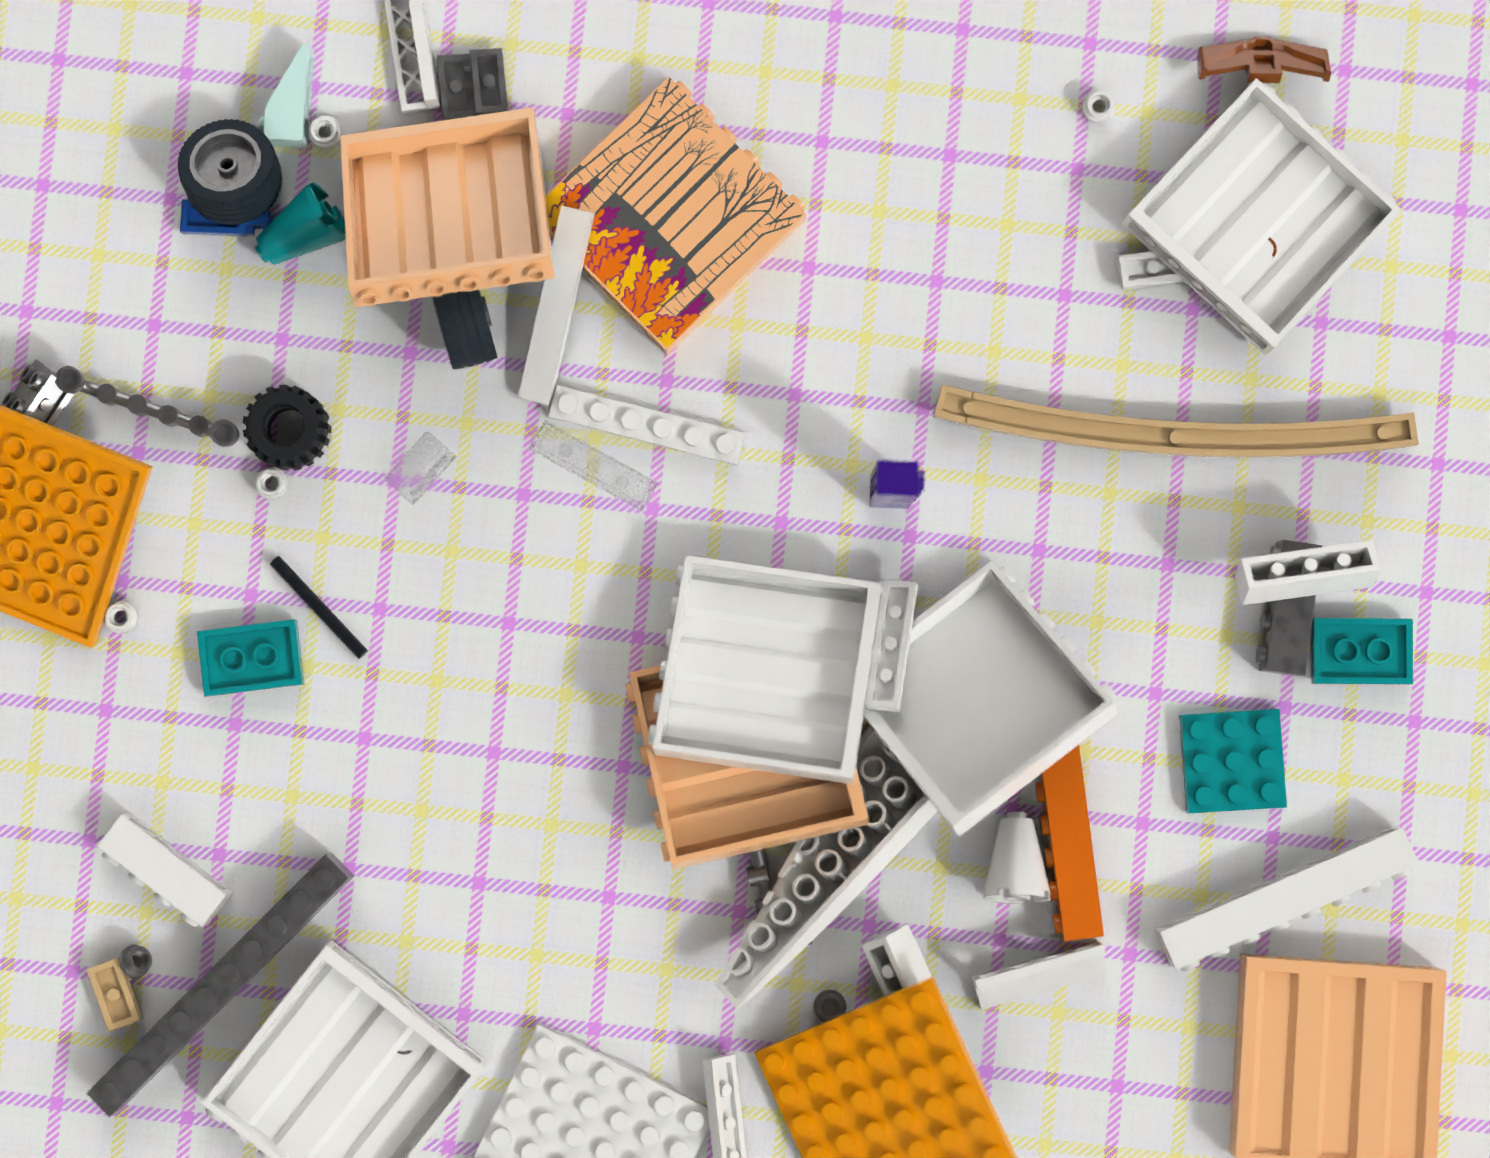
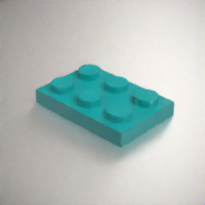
M1313 618L1311 628L1312 684H1413V619Z
M296 619L197 631L204 697L304 685L298 623Z

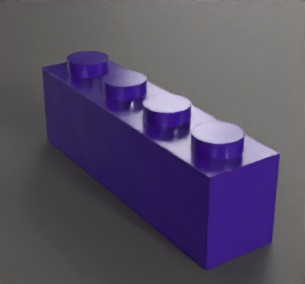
M878 460L870 475L869 507L909 509L911 504L919 498L921 491H924L925 473L924 471H918L919 462Z

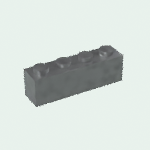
M1281 540L1276 542L1275 547H1271L1269 555L1320 548L1322 545ZM1316 595L1268 602L1267 611L1262 612L1260 620V630L1264 631L1263 643L1258 644L1256 650V663H1260L1259 671L1297 677L1305 676Z

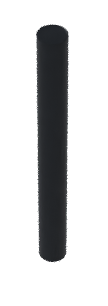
M280 556L270 563L273 569L358 659L368 652L366 647Z

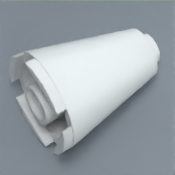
M1024 812L1007 813V818L1000 819L983 899L990 898V902L1025 904V901L1030 900V897H1035V903L1047 902L1050 900V889L1034 821L1027 818V814Z

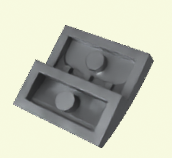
M502 48L470 50L469 54L437 55L442 121L508 111Z

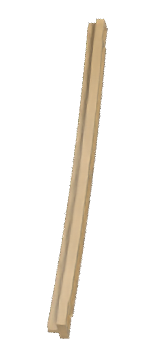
M943 384L941 385L933 416L966 426L1054 443L1175 456L1230 458L1301 457L1371 452L1419 445L1414 413L1301 423L1179 422L1065 410L994 397Z

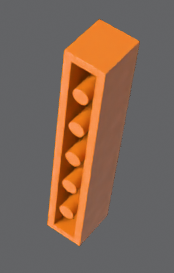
M1077 745L1039 775L1040 782L1035 783L1037 802H1043L1044 815H1039L1040 830L1042 835H1047L1048 848L1043 849L1046 868L1051 867L1053 881H1048L1050 901L1056 902L1057 914H1052L1053 930L1055 934L1060 933V939L1063 941L1104 936L1079 745Z

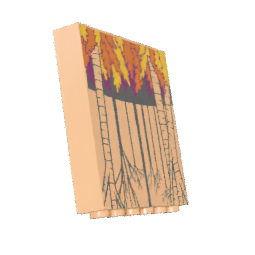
M670 77L654 90L546 195L550 238L552 240L554 239L561 205L595 213L582 270L666 355L677 347L806 219L804 204L793 194L789 197L781 189L783 186L781 181L772 172L766 174L758 166L760 164L758 158L748 149L743 151L735 143L737 141L735 135L725 126L720 128L713 121L715 118L713 113L702 103L698 106L690 98L692 95L690 90L681 81L675 83Z

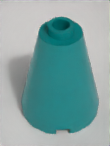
M315 182L306 185L257 236L256 241L258 245L255 246V249L265 263L269 261L276 265L346 239L345 220L336 205L331 207L325 200L329 195L321 186Z

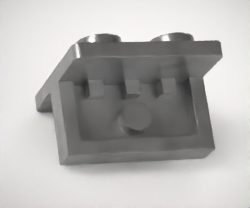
M35 360L32 365L29 364L23 369L19 377L21 382L14 392L10 391L4 397L1 405L53 426L74 394H68L60 390L55 383L57 379L56 373L40 361Z

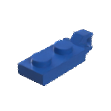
M183 199L180 232L182 234L247 237V235H255V229H265L274 220V216L265 212L264 215L248 223L223 225L206 219L194 208L189 200Z

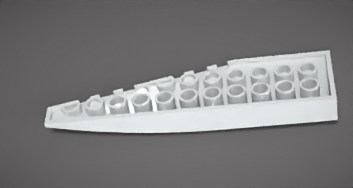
M871 727L860 737L856 763L869 824L799 840L795 843L777 875L779 878L772 891L767 892L762 901L764 905L754 921L751 920L745 931L747 934L739 948H735L714 985L737 1009L743 1006L818 936L937 812V809Z

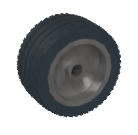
M224 119L208 123L195 130L187 138L179 153L178 173L183 189L194 208L212 222L223 225L248 223L264 215L279 196L282 187V173L278 157L267 136L250 123L237 119Z
M479 289L432 296L452 369L471 367L475 364L479 365L498 358L489 327L492 323L484 296L481 297Z

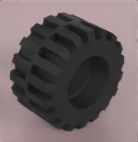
M279 385L277 389L272 386L266 388V394L258 393L254 397L257 400L255 404H248L246 409L250 412L248 417L243 416L242 422L246 425V429L243 430V436L248 439L247 446L255 453V456L273 467L286 471L288 469L300 470L303 465L309 467L314 464L313 459L316 456L321 458L324 454L321 450L324 445H329L330 439L327 436L328 433H331V425L328 424L330 418L323 409L324 406L311 394L296 386L292 388L288 385ZM284 411H298L304 419V430L301 437L289 446L275 444L270 432L273 420Z

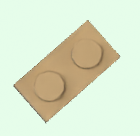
M119 957L86 969L108 1032L143 1019L130 980L121 970Z

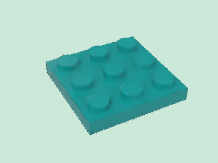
M1280 709L1179 715L1186 813L1287 807Z

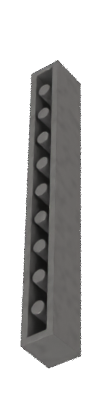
M333 853L325 854L86 1094L108 1117L118 1113L355 875Z

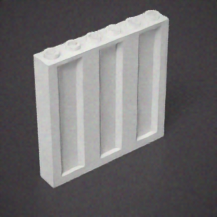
M1256 78L1140 201L1121 224L1266 355L1280 343L1400 212L1401 208L1396 205L1395 199L1389 193L1381 191L1372 183L1371 177L1366 172L1356 169L1348 161L1343 151L1333 148L1324 140L1323 134L1316 127L1309 126L1300 118L1299 112L1293 106L1281 101L1270 85L1260 82ZM1269 237L1274 240L1277 246L1275 257L1272 256L1274 248L1272 243L1268 241Z
M685 555L684 566L678 565L676 573V585H680L679 596H673L671 602L670 616L675 617L673 629H667L665 637V648H669L668 660H662L659 672V680H664L662 693H656L654 700V712L658 713L657 724L650 726L648 744L653 745L654 754L853 784L882 595V583Z
M331 940L201 1104L207 1108L205 1111L212 1119L217 1122L224 1121L233 1128L232 1133L239 1140L245 1143L249 1141L259 1149L258 1153L262 1158H415L483 1072L487 1061ZM398 1050L412 1051L411 1053L406 1055H401L397 1053Z

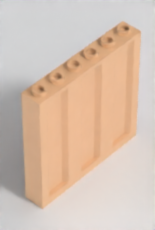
M533 107L340 136L348 287L355 307L374 306L389 302L441 296L452 292L474 291L498 286L504 287L511 284L538 282L555 278L539 134Z
M661 665L629 672L631 683L625 684L629 703L636 702L638 714L632 715L636 734L642 733L645 743L644 746L639 747L643 766H650L652 777L646 778L650 798L656 797L659 809L653 810L657 830L664 829L666 838L665 842L660 843L664 862L671 861L674 870L869 824L857 769L855 770L854 783L847 784L655 755L652 749L653 745L648 744L650 726L657 724L658 713L654 712V700L656 693H662L664 680H659Z
M1240 954L1229 1153L1234 1158H1437L1447 971L1437 967Z

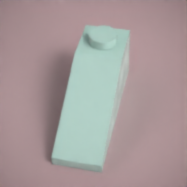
M308 44L300 46L267 102L265 116H261L259 119V129L267 136L273 147L308 148L314 53Z

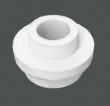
M1096 90L1085 97L1082 110L1085 117L1091 122L1103 123L1113 115L1115 102L1109 93ZM1093 104H1102L1104 111H1094Z
M319 116L309 126V137L320 148L335 146L342 135L340 124L331 116ZM330 128V136L326 138L321 137L322 129Z
M264 468L256 476V490L266 499H278L288 489V478L279 468ZM276 478L278 481L277 487L272 490L267 487L268 480Z
M115 601L108 606L104 621L111 631L127 633L136 626L138 613L131 603ZM121 611H124L127 615L124 623H119L117 620V615Z

